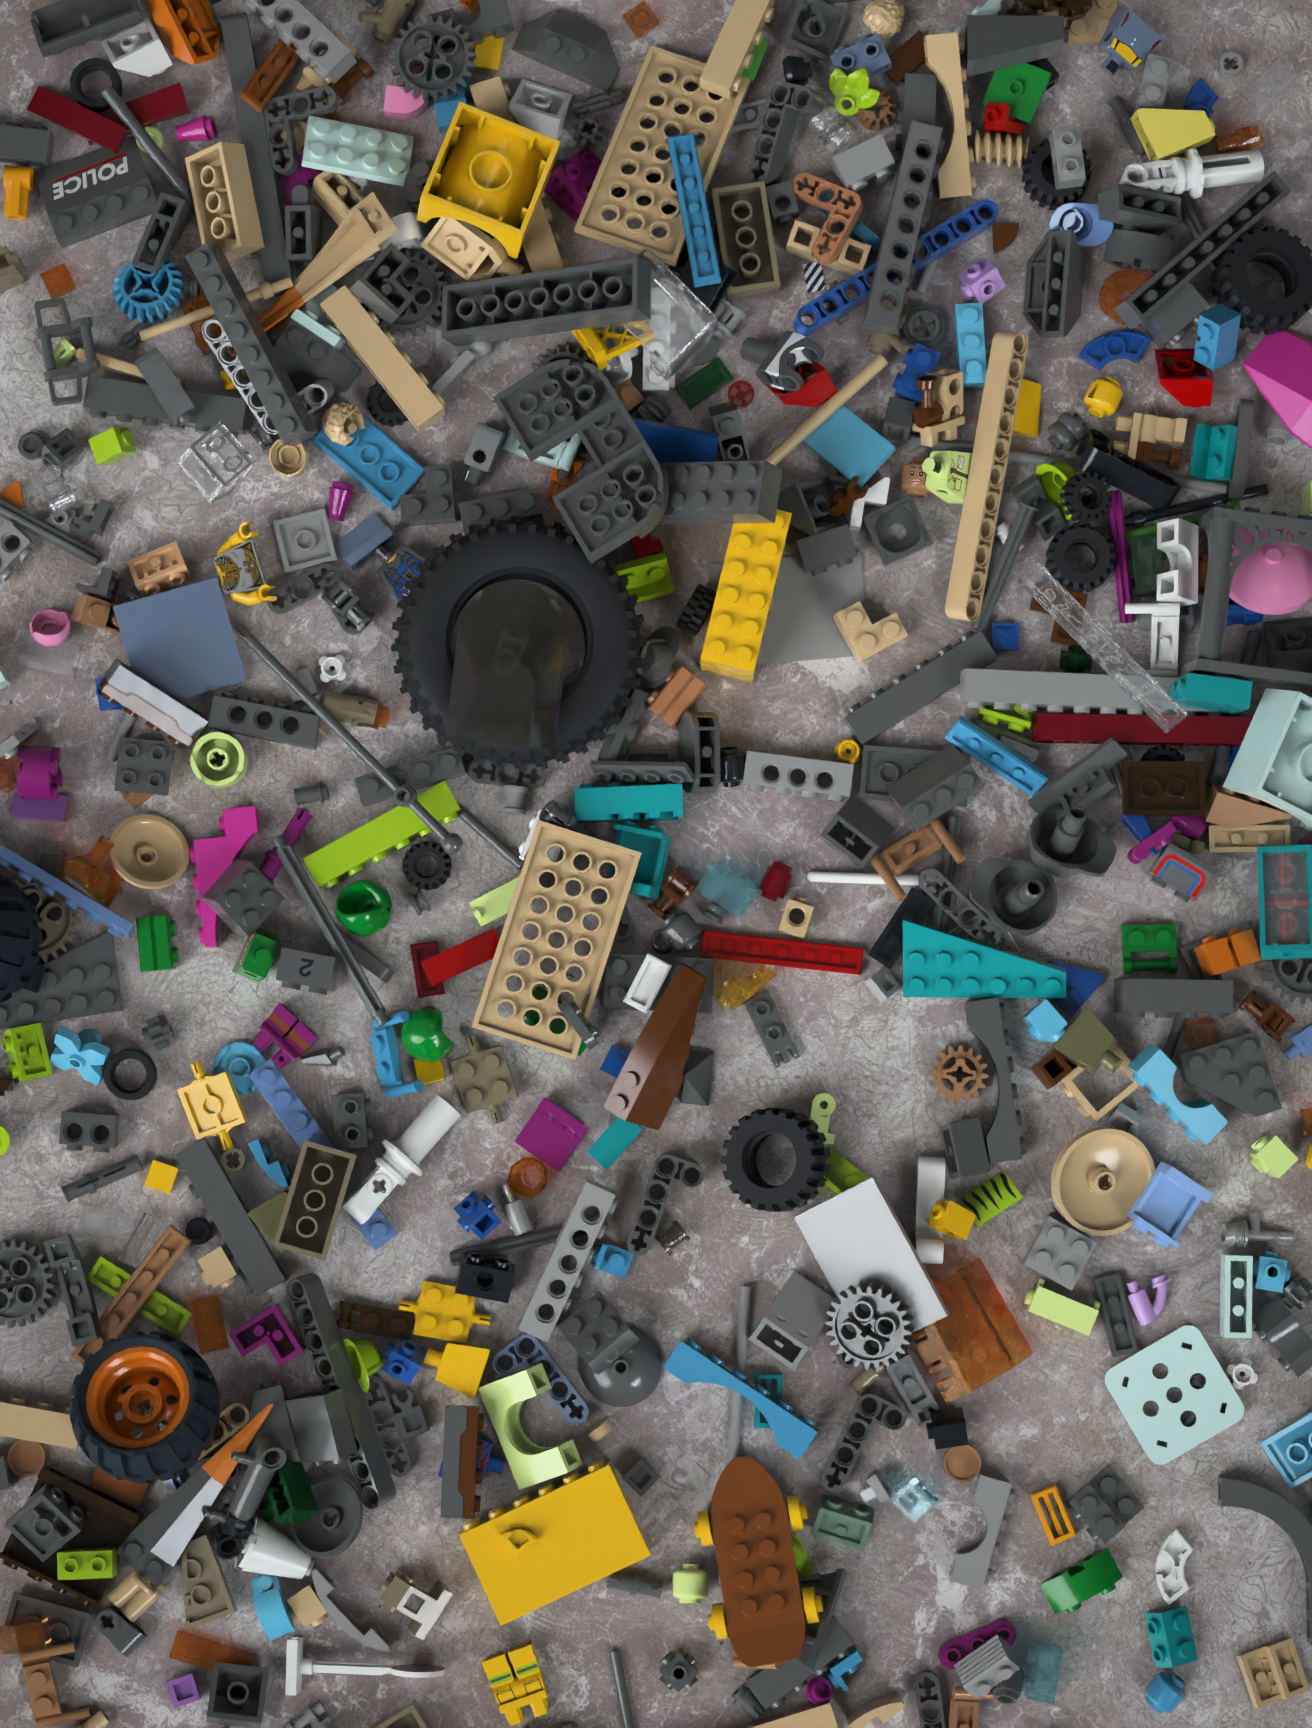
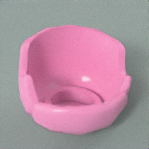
M42 609L34 614L29 623L31 635L36 642L44 646H57L63 643L69 636L71 629L70 620L65 611L59 612L54 609Z

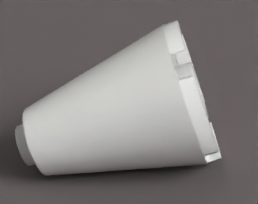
M258 1517L253 1519L255 1525L248 1539L242 1540L243 1547L241 1553L236 1556L235 1568L240 1571L302 1579L304 1575L309 1576L314 1565L311 1556L301 1551L294 1541Z

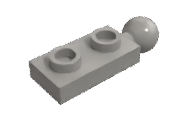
M473 342L470 344V350L467 349L463 354L461 352L457 353L450 361L452 366L445 373L443 371L439 372L432 380V393L437 391L443 397L476 363L478 356H485L491 351V342Z

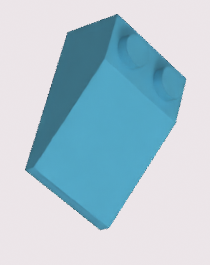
M1312 1409L1260 1443L1290 1490L1312 1477Z

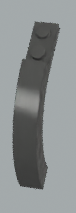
M1218 1476L1219 1505L1249 1509L1270 1518L1284 1530L1295 1545L1305 1573L1306 1641L1312 1645L1311 1524L1299 1510L1275 1492L1247 1480Z

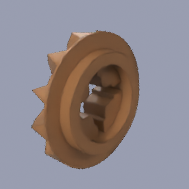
M877 89L880 91L877 104L884 107V109L880 110L879 119H877L874 111H869L868 108L859 109L855 114L858 122L869 130H883L895 120L897 104L893 95L884 89Z

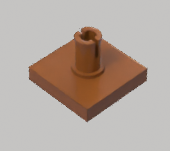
M98 1467L89 1485L91 1489L138 1508L141 1507L149 1484L133 1483L130 1480L115 1478Z

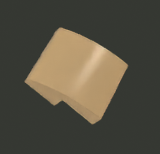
M1292 1637L1236 1655L1254 1708L1259 1709L1278 1700L1289 1699L1310 1690Z
M899 1694L879 1697L855 1709L846 1716L851 1728H863L878 1716L885 1724L903 1709L905 1704Z

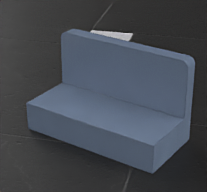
M373 513L336 542L334 547L354 571L372 557L375 550L382 543L388 544L395 536L378 515Z

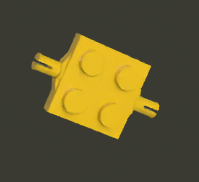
M201 1060L194 1062L190 1066L196 1080L189 1085L177 1089L195 1138L198 1140L206 1136L218 1135L223 1150L229 1149L234 1145L228 1131L234 1126L248 1121L230 1073L227 1070L216 1075H206Z
M423 1281L421 1294L417 1302L400 1299V1304L409 1305L410 1307L399 1305V1311L413 1312L416 1321L413 1335L467 1344L469 1331L473 1323L490 1326V1321L480 1320V1318L491 1320V1315L476 1313L475 1297L455 1293V1286Z

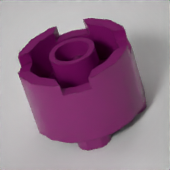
M21 746L18 759H23V762L20 763V772H17V789L21 800L59 799V787L63 786V771H58V763H61V748L54 746Z

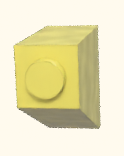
M1140 108L1130 118L1150 162L1169 160L1171 157L1185 153L1190 148H1198L1209 143L1216 135L1212 119L1207 117L1205 111Z

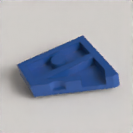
M1050 960L1047 962L1066 969V998L1051 999L1071 1017L1106 978L1105 975Z

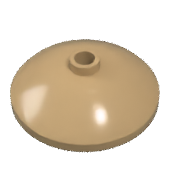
M140 814L125 819L115 828L109 841L108 853L115 871L124 880L140 888L160 889L175 883L183 875L189 862V847L183 833L173 823L156 815ZM141 858H147L149 862H144Z

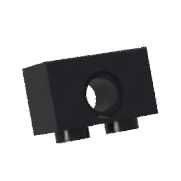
M471 1252L468 1255L461 1253L454 1283L455 1293L508 1303L515 1276V1265L505 1258H495L493 1260L484 1258L479 1253ZM483 1272L492 1274V1277L487 1280H483L478 1276Z

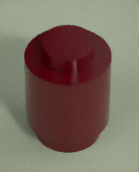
M773 860L772 865H768L758 889L763 891L761 896L773 902H776L777 898L783 900L793 877L791 875L793 868Z

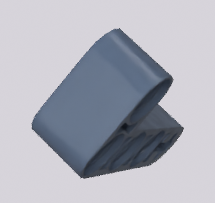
M523 1333L495 1355L493 1367L501 1375H509L523 1364L528 1368L536 1365L540 1360H547L551 1364V1371L546 1375L552 1388L547 1390L546 1393L569 1422L580 1424L587 1419L589 1414L588 1403L538 1338ZM524 1338L533 1340L535 1344L534 1350L530 1353H525L520 1349V1341ZM509 1355L513 1360V1366L507 1370L502 1369L498 1364L500 1356ZM556 1382H564L568 1387L567 1394L557 1396L553 1392V1385ZM572 1393L576 1396L572 1398L574 1405L577 1407L583 1406L581 1411L583 1416L581 1417L577 1414L574 1416L570 1414L572 1407L568 1402L565 1406L561 1403L566 1401Z

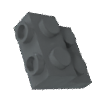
M1109 1465L1104 1467L1067 1499L1072 1505L1068 1508L1070 1513L1078 1522L1083 1518L1089 1525L1086 1529L1087 1533L1096 1543L1101 1540L1104 1544L1120 1532L1128 1521L1145 1508Z
M45 1484L33 1494L21 1509L7 1519L4 1525L42 1562L82 1530L85 1522L83 1511L77 1505L71 1507L64 1500L65 1496L62 1490L58 1487L51 1488L48 1484Z

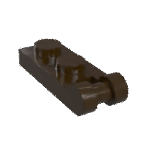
M340 1300V1319L336 1320L338 1328L397 1339L398 1336L406 1340L411 1339L414 1314ZM352 1311L360 1312L358 1322L350 1321Z

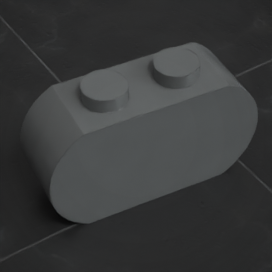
M685 712L680 719V762L687 763L695 776L694 782L681 783L686 793H714L719 787L721 779L720 729L718 718L714 712Z

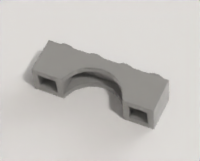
M983 1473L977 1475L971 1499L983 1511L985 1530L979 1542L973 1547L955 1552L948 1577L950 1581L982 1590L984 1584H989L992 1569L988 1567L991 1557L996 1558L1000 1542H997L996 1539L998 1532L1004 1531L1007 1516L1004 1515L1006 1504L1011 1505L1015 1490L1011 1489L1012 1483L1010 1481Z

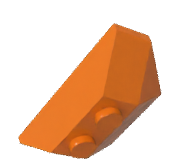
M148 0V9L171 55L191 65L212 61L217 58L222 32L206 0Z

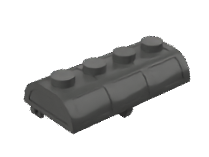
M61 0L34 10L31 15V24L43 58L50 55H58L63 50L74 46H82L92 39L108 36L113 31L124 27H132L137 22L143 21L137 0Z

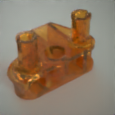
M102 835L99 836V839L88 854L71 857L57 877V879L109 909L108 907L117 894L121 895L123 893L121 885L125 881L115 869L108 875L101 868L102 861L111 848L114 847V844Z

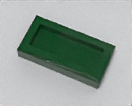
M718 357L675 386V389L691 410L728 385L734 378Z

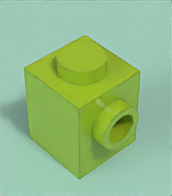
M112 427L88 440L97 465L114 464L137 452L134 445V437L128 427Z

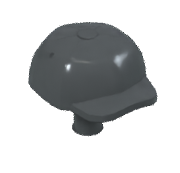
M1063 806L1046 809L1037 815L1031 825H1029L1027 841L1034 864L1056 877L1065 878L1079 873L1100 877L1108 871L1115 858L1116 845L1113 840L1100 831L1095 822L1087 818V812L1080 806H1069L1066 812Z
M989 858L978 865L970 884L969 894L971 900L987 913L988 919L993 925L1015 935L1029 936L1045 927L1053 918L1057 906V891L1054 879L1050 873L1022 859L1009 861Z

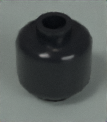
M738 747L720 748V783H723L724 787L739 786V781L743 780L746 755L744 752L739 751Z

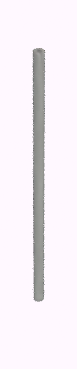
M741 1286L735 1369L745 1374L752 1292V1287ZM734 1390L732 1395L727 1464L732 1459L739 1457L743 1395ZM718 1573V1587H721L720 1575Z

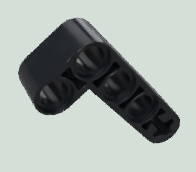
M1089 429L1075 452L1076 463L1081 470L1090 472V474L1098 473V478L1103 476L1106 479L1105 483H1109L1111 486L1157 509L1166 511L1181 489L1180 484L1173 478L1111 448L1109 438L1098 430Z

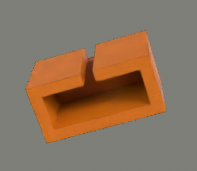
M1241 927L1225 932L1227 937L1218 939L1217 935L1201 939L1203 944L1195 947L1194 950L1204 979L1261 960L1252 929L1242 932Z

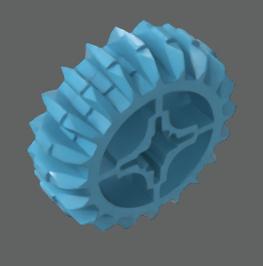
M167 258L159 272L155 274L134 267L125 261L126 269H118L119 277L114 278L113 283L115 287L112 290L116 305L120 307L121 312L124 315L127 314L132 321L137 318L141 324H143L146 318L153 324L155 317H159L161 321H164V314L167 313L173 316L172 307L180 308L179 300L184 299L183 275L178 270L177 265L174 262L170 263ZM137 282L136 286L132 289L133 292L129 294L132 285ZM169 282L166 292L161 296V292L166 288L165 285Z

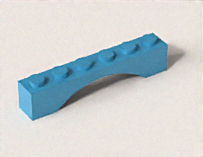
M681 1338L664 1364L663 1369L684 1383H714L740 1393L751 1401L764 1415L773 1431L777 1445L800 1459L818 1433V1429L814 1427L816 1422L804 1414L799 1417L791 1412L793 1407L784 1400L779 1399L776 1402L770 1398L769 1394L771 1392L763 1386L756 1384L754 1387L746 1382L748 1377L734 1368L731 1372L723 1366L725 1362L713 1353L707 1356L701 1352L702 1346L694 1340L688 1338L685 1341Z

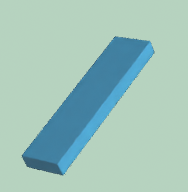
M962 715L945 735V739L1032 797L1049 778L1047 772Z

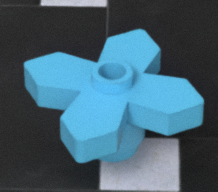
M61 1026L55 1036L54 1043L58 1047L51 1054L50 1064L62 1070L75 1068L84 1080L99 1085L104 1076L105 1068L102 1065H104L108 1058L110 1048L100 1044L101 1037L91 1029H83L76 1034V1032Z

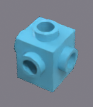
M1268 1251L1264 1252V1256L1256 1255V1260H1253L1252 1288L1283 1293L1284 1282H1288L1290 1278L1291 1268L1287 1266L1288 1260L1280 1259V1253ZM1271 1267L1272 1273L1268 1275L1267 1271Z

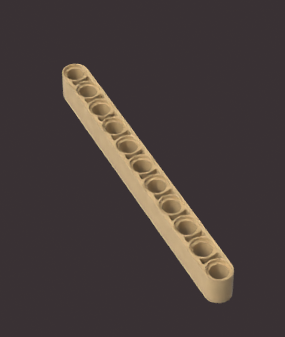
M998 331L992 340L945 603V612L950 619L975 621L980 616L1028 350V337L1024 332Z

